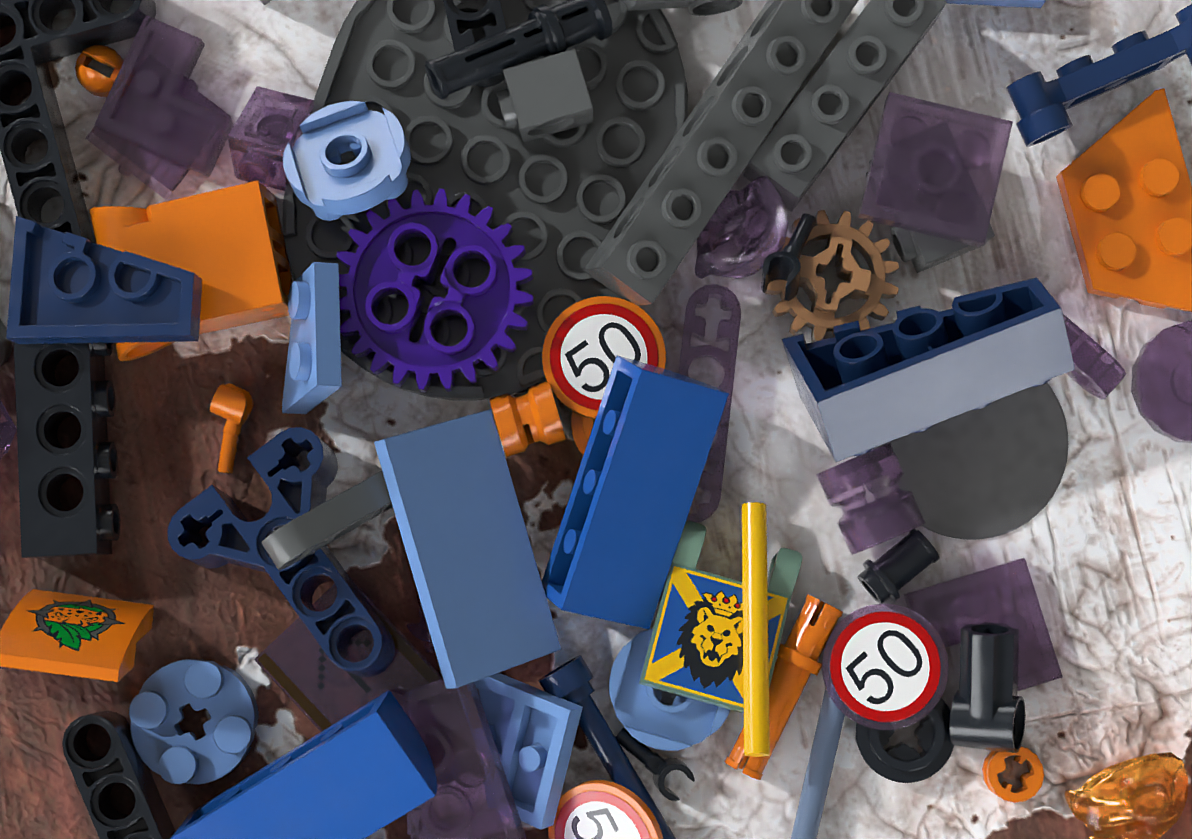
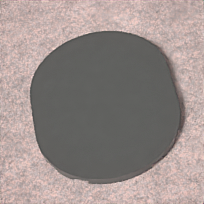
M357 0L334 42L308 116L326 106L344 101L365 102L368 110L384 114V108L393 113L403 128L411 154L410 164L406 172L408 185L406 190L395 198L403 210L411 208L412 192L417 189L426 205L434 204L435 196L439 189H445L449 207L453 208L456 207L459 200L465 194L470 195L472 200L471 215L476 216L481 210L490 206L494 210L493 221L490 225L492 230L506 223L512 226L513 233L504 246L506 248L514 245H523L526 255L513 264V267L531 269L533 275L532 280L517 286V290L532 295L534 304L516 308L515 311L516 314L522 316L528 322L529 326L527 330L509 328L507 335L512 339L517 349L513 353L497 347L492 352L499 366L497 371L490 369L481 361L474 365L477 373V383L472 384L462 371L454 373L453 390L449 392L444 388L439 376H432L427 392H421L416 382V374L410 373L406 382L398 388L431 398L465 401L485 400L506 393L512 395L529 390L533 385L547 382L542 365V350L546 334L555 319L569 306L587 298L597 296L621 298L585 272L584 268L688 117V89L677 40L661 9L628 11L623 1L604 0L612 20V35L602 41L593 37L566 49V51L576 50L593 106V122L523 142L518 125L506 128L496 92L507 89L505 79L491 87L471 85L448 95L447 98L442 100L433 91L426 74L425 62L454 52L443 0ZM453 0V3L462 12L475 13L483 9L488 0ZM500 0L506 29L528 21V15L537 6L544 4L551 8L568 0ZM493 20L485 26H496L497 23ZM484 26L472 29L475 42L486 38ZM459 28V33L462 34L469 29ZM542 55V56H540V57H538V58H535V59H533V60H531V61L538 60V59H541V58H544V57H543V55ZM347 151L341 154V163L338 165L350 163L357 157H355L352 151ZM287 179L283 199L282 228L293 280L296 281L313 262L339 264V274H348L349 268L336 257L337 251L356 252L358 246L348 233L350 229L359 230L365 234H368L373 229L366 215L368 210L356 214L343 215L332 221L322 220L315 215L311 207L305 205L297 198ZM384 200L375 207L368 209L378 214L383 220L391 216L388 200ZM421 237L409 238L400 247V262L411 266L423 263L430 255L431 243ZM454 240L446 241L443 247L440 265L434 282L431 285L421 283L418 288L425 298V306L409 336L410 341L413 343L418 342L422 336L425 318L434 297L445 299L448 294L444 290L440 279L443 269L456 247ZM468 259L457 269V282L470 288L480 286L487 280L490 266L481 259ZM339 289V298L347 296V291ZM398 294L388 295L383 298L377 307L378 320L390 325L400 322L408 313V299ZM340 313V325L351 318L350 313ZM451 315L444 317L435 327V341L444 346L457 345L463 341L467 334V322L459 316ZM340 334L341 352L370 374L396 386L393 383V365H390L385 371L376 375L370 370L372 360L376 354L374 351L360 358H357L351 352L355 343L361 338L360 334L344 337Z

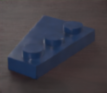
M16 216L7 339L16 344L199 341L202 279L195 273L128 251L121 252L93 243L87 238L69 232L62 233L41 226L37 222Z

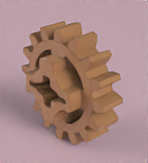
M825 210L818 211L815 216L816 223L804 247L818 240H828L824 251L814 257L802 255L799 259L801 264L799 287L804 289L812 302L810 311L799 302L796 296L790 301L784 300L787 281L779 279L768 284L765 294L780 295L781 301L772 311L774 317L783 316L787 313L794 317L789 329L792 335H795L804 326L812 329L811 340L815 342L822 340L826 332H832L833 337H835L833 326L859 321L861 330L869 329L870 324L866 318L868 315L882 321L889 313L887 308L880 302V298H894L898 294L899 288L885 282V277L895 273L899 269V264L895 261H883L881 257L891 244L890 241L886 238L873 243L868 236L872 231L874 223L869 220L861 225L858 230L850 227L851 213L849 211H844L836 224H830ZM800 218L795 220L792 224L793 233ZM779 235L774 246L779 252L783 251L784 247L788 245L790 238ZM852 246L863 255L870 270L860 268L851 254ZM836 254L835 267H837V277L846 282L840 283L827 299V302H825L827 294L825 279L821 276H816V274H822ZM846 299L866 300L857 311L847 316L834 318L838 305Z

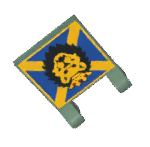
M686 521L664 585L639 684L744 713L742 582L696 569L707 530L700 523ZM781 548L772 558L767 578L769 687L791 596L802 563L801 553L788 548Z

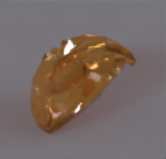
M1173 753L1149 754L1128 759L1103 769L1093 775L1080 789L1066 790L1064 797L1075 817L1083 821L1086 827L1094 832V836L1088 839H1160L1164 833L1177 823L1184 812L1188 798V776L1183 760Z

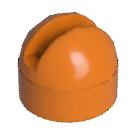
M94 45L85 48L77 58L75 66L76 77L89 93L99 97H109L118 93L124 87L128 78V68L124 59L111 47ZM92 60H96L114 70L109 78L89 68V63Z

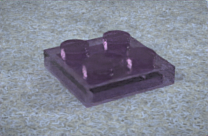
M889 92L885 100L858 218L981 247L986 240L1013 121Z

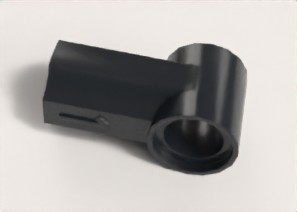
M992 622L966 624L961 628L959 690L954 695L950 713V738L954 746L1010 753L1019 752L1025 730V702L1022 696H1017L1019 629L1009 627L1007 624Z

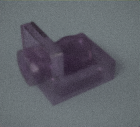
M257 86L228 135L236 178L247 182L258 180L265 187L285 191V186H288L290 183L283 167L284 150L288 141L293 148L295 141L302 135L299 125L311 115L314 100Z

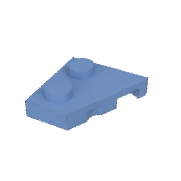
M313 262L290 286L288 312L291 318L282 413L307 414L342 387L339 264Z
M501 673L469 683L470 690L479 689L484 726L476 727L480 753L486 762L484 780L489 807L540 830L552 826L583 707Z

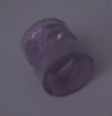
M891 443L816 474L829 506L841 508L843 515L837 522V525L850 555L886 542L926 523L912 491L902 490L898 485L904 472ZM864 484L867 490L871 492L875 498V500L869 503L866 500V489L864 487Z

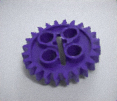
M418 189L412 192L411 208L403 210L396 199L388 200L391 216L384 220L375 212L368 210L366 215L373 229L368 234L350 229L348 233L358 246L356 252L337 251L336 257L349 268L348 274H339V289L347 291V296L339 298L340 313L351 314V318L340 325V334L343 337L361 335V338L355 343L351 352L357 358H360L374 351L376 354L372 360L370 370L376 375H379L390 365H393V383L398 387H401L406 382L410 373L416 374V382L421 392H427L432 376H439L446 391H452L454 373L461 371L472 384L477 383V373L474 365L481 361L490 369L497 371L499 366L492 352L497 347L513 353L517 349L512 339L507 335L509 328L527 330L529 326L522 316L515 313L516 308L534 304L532 295L517 290V286L533 279L532 270L513 267V264L526 255L524 246L514 245L506 248L504 246L513 233L512 226L506 223L492 230L490 225L494 217L493 208L487 206L476 216L471 215L472 200L470 195L467 194L459 200L455 208L449 207L445 189L438 190L433 205L425 204ZM421 237L431 243L430 255L423 263L411 266L400 262V247L409 238ZM454 240L456 247L448 259L440 279L444 290L448 294L445 299L442 297H434L425 318L422 336L418 342L413 343L410 341L409 336L425 306V298L418 288L421 283L431 285L434 282L440 265L443 247L446 241ZM468 259H481L490 266L487 280L480 286L473 288L465 287L458 283L456 274L459 266ZM388 295H402L408 299L409 303L408 313L404 319L391 325L380 322L377 317V307L380 301ZM451 315L461 317L468 325L467 334L463 341L454 346H444L435 341V327L441 319Z

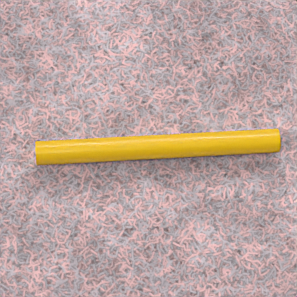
M750 502L742 504L744 755L764 757L770 755L767 509L764 503Z

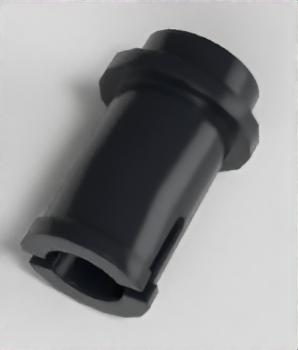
M913 528L907 536L875 562L869 559L863 563L865 570L857 577L866 591L879 604L882 605L889 598L895 602L900 598L898 591L931 563L938 561L940 557L930 541L919 530Z

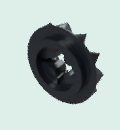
M935 692L923 709L911 717L903 719L909 721L914 717L919 718L923 714L926 715L919 721L920 725L914 731L915 737L919 740L917 744L923 750L920 754L915 748H910L903 742L895 746L890 745L884 750L883 747L890 742L889 738L895 732L891 723L869 720L857 714L855 741L865 763L880 776L894 782L913 783L933 776L946 764L954 748L950 738L951 710L946 702Z

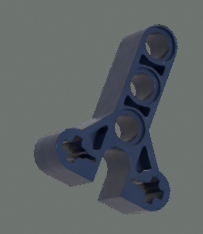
M302 427L288 428L247 457L272 494L271 507L263 518L248 522L232 498L213 485L180 508L171 518L168 526V541L171 548L179 556L208 569L220 568L230 563L268 573L323 651L338 668L361 677H374L384 672L392 663L395 654V642L390 631L327 545L282 570L277 569L262 545V541L274 531L326 502L327 487L333 482L338 471L337 457L333 449L311 430ZM307 451V459L311 465L306 470L301 471L299 469L301 465L297 456L301 452ZM204 526H207L209 529L206 531V536L210 542L202 548L199 546L202 542V536L199 531ZM334 581L337 587L335 602L330 608L316 612L312 598L315 590L324 582ZM370 630L374 638V647L371 654L360 662H353L348 654V645L351 638L360 631Z

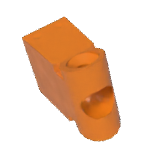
M258 180L149 205L146 209L123 206H102L89 209L96 244L121 252L128 251L193 272L202 279L199 334L289 316L288 295L293 280L276 196ZM123 342L115 344L119 361H129L154 353L174 342Z

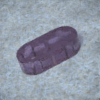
M1063 314L1075 370L1066 374L1092 395L1100 399H1106L1126 376L1124 368L1112 355Z

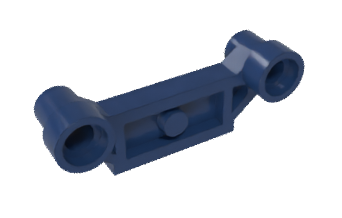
M1192 4L1175 14L1179 25L1150 39L1145 30L1128 36L1111 47L1114 52L1113 55L1095 63L1090 55L1077 58L1056 70L1058 79L1046 82L1041 71H1038L1007 86L1006 89L1021 119L1016 123V126L1026 147L1044 142L1072 127L1073 124L1067 114V109L1162 69L1167 64L1184 55H1187L1192 66Z

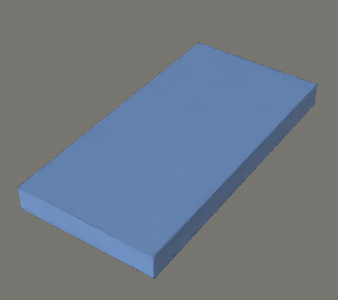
M485 410L374 442L446 689L467 685L562 650L492 410Z

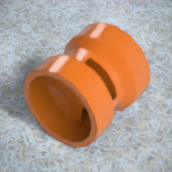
M544 382L533 385L527 394L513 397L506 393L489 398L506 457L524 453L529 444L539 441L551 445L566 440L550 383Z

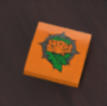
M32 589L18 602L0 630V667L118 682L134 668L136 643L152 629L154 605Z

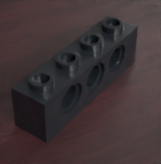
M14 343L21 558L40 559L112 554V541L119 539L120 514L117 504H110L109 479H115L117 476L118 456L115 443L108 442L107 417L114 416L116 402L113 383L111 380H105L104 356L112 354L113 343ZM75 355L79 363L77 377L70 384L60 386L55 378V368L58 362L65 356ZM75 415L81 424L80 438L73 446L63 448L57 438L58 427L65 418ZM77 477L84 489L83 499L76 508L68 511L61 504L59 497L60 489L66 480Z

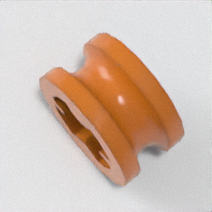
M1021 746L1018 753L991 750L984 759L982 767L983 780L988 789L1003 800L1014 803L1027 801L1035 796L1042 787L1044 779L1043 765L1038 756L1028 748ZM1015 755V762L1023 764L1024 761L1026 762L1028 772L1020 775L1021 786L1011 790L1012 785L1003 781L1000 784L997 774L1006 769L1004 759Z

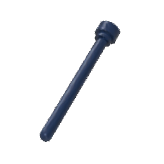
M579 655L539 679L538 681L545 692L583 707L579 726L612 781L628 788L645 802L660 826L663 839H676L590 694L595 690L589 680L594 676L582 656Z

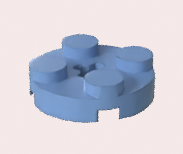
M344 101L326 106L314 112L299 125L302 135L295 141L293 148L288 141L283 154V167L297 198L305 205L311 207L318 218L332 221L343 215L363 212L375 207L384 200L395 199L406 190L408 185L406 172L411 159L410 147L403 128L393 113L384 108V114L368 110L365 102ZM347 151H352L355 157H357L350 163L338 165L341 163V154Z
M653 628L640 631L621 648L612 665L609 677V695L616 717L633 738L649 747L667 751H678L691 747L716 732L725 722L730 709L684 696H676L672 705L664 704L661 702L662 692L660 690L639 684Z
M202 659L180 660L157 670L144 682L139 694L133 698L129 709L131 736L137 753L153 772L161 775L164 780L171 784H204L217 780L237 768L245 760L251 748L250 745L254 740L259 714L254 694L242 676L225 665L221 666L214 661ZM188 704L195 711L206 709L209 712L211 719L203 724L206 735L200 739H197L193 732L183 733L180 728L179 722L184 719L182 709Z

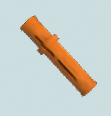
M809 594L805 598L806 602L785 644L780 643L777 654L778 658L775 662L769 687L770 755L764 757L744 755L743 727L730 755L725 760V763L736 770L738 768L743 769L742 773L757 780H761L766 764L811 673L818 675L823 665L818 662V659L839 617L843 614V611Z

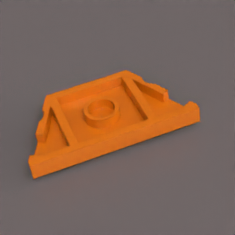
M1163 88L1155 90L1061 171L1056 176L1088 293L1114 299L1119 297L1136 300L1139 304L1160 309L1169 307L1192 312V186L1166 92Z

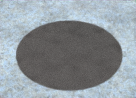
M1046 383L1041 386L1026 388L993 401L982 409L970 410L936 423L925 431L911 433L877 446L873 449L876 468L884 488L895 504L909 518L940 535L957 539L979 540L1000 536L1021 527L1034 518L1047 505L1056 492L1065 471L1068 457V430L1058 398L1049 384Z

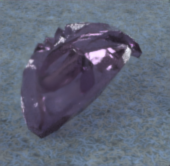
M766 176L758 177L741 190L730 189L697 238V258L695 264V275L698 278L703 279L707 276L715 275L739 279L754 275L763 269L764 259L769 254L779 252L783 248L789 225L785 202L775 185Z

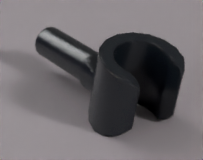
M807 213L802 214L788 245L784 247L783 251L769 254L764 259L761 282L763 293L768 289L770 282L780 279L787 281L785 301H790L797 295L801 271L799 259L802 255L801 251L816 223L814 216Z
M624 727L617 734L616 739L619 744L645 765L644 767L653 774L654 784L661 794L671 801H679V797L672 790L665 787L664 780L671 771L680 770L694 782V775L685 763L677 758H662L658 753H654L643 743L633 738Z

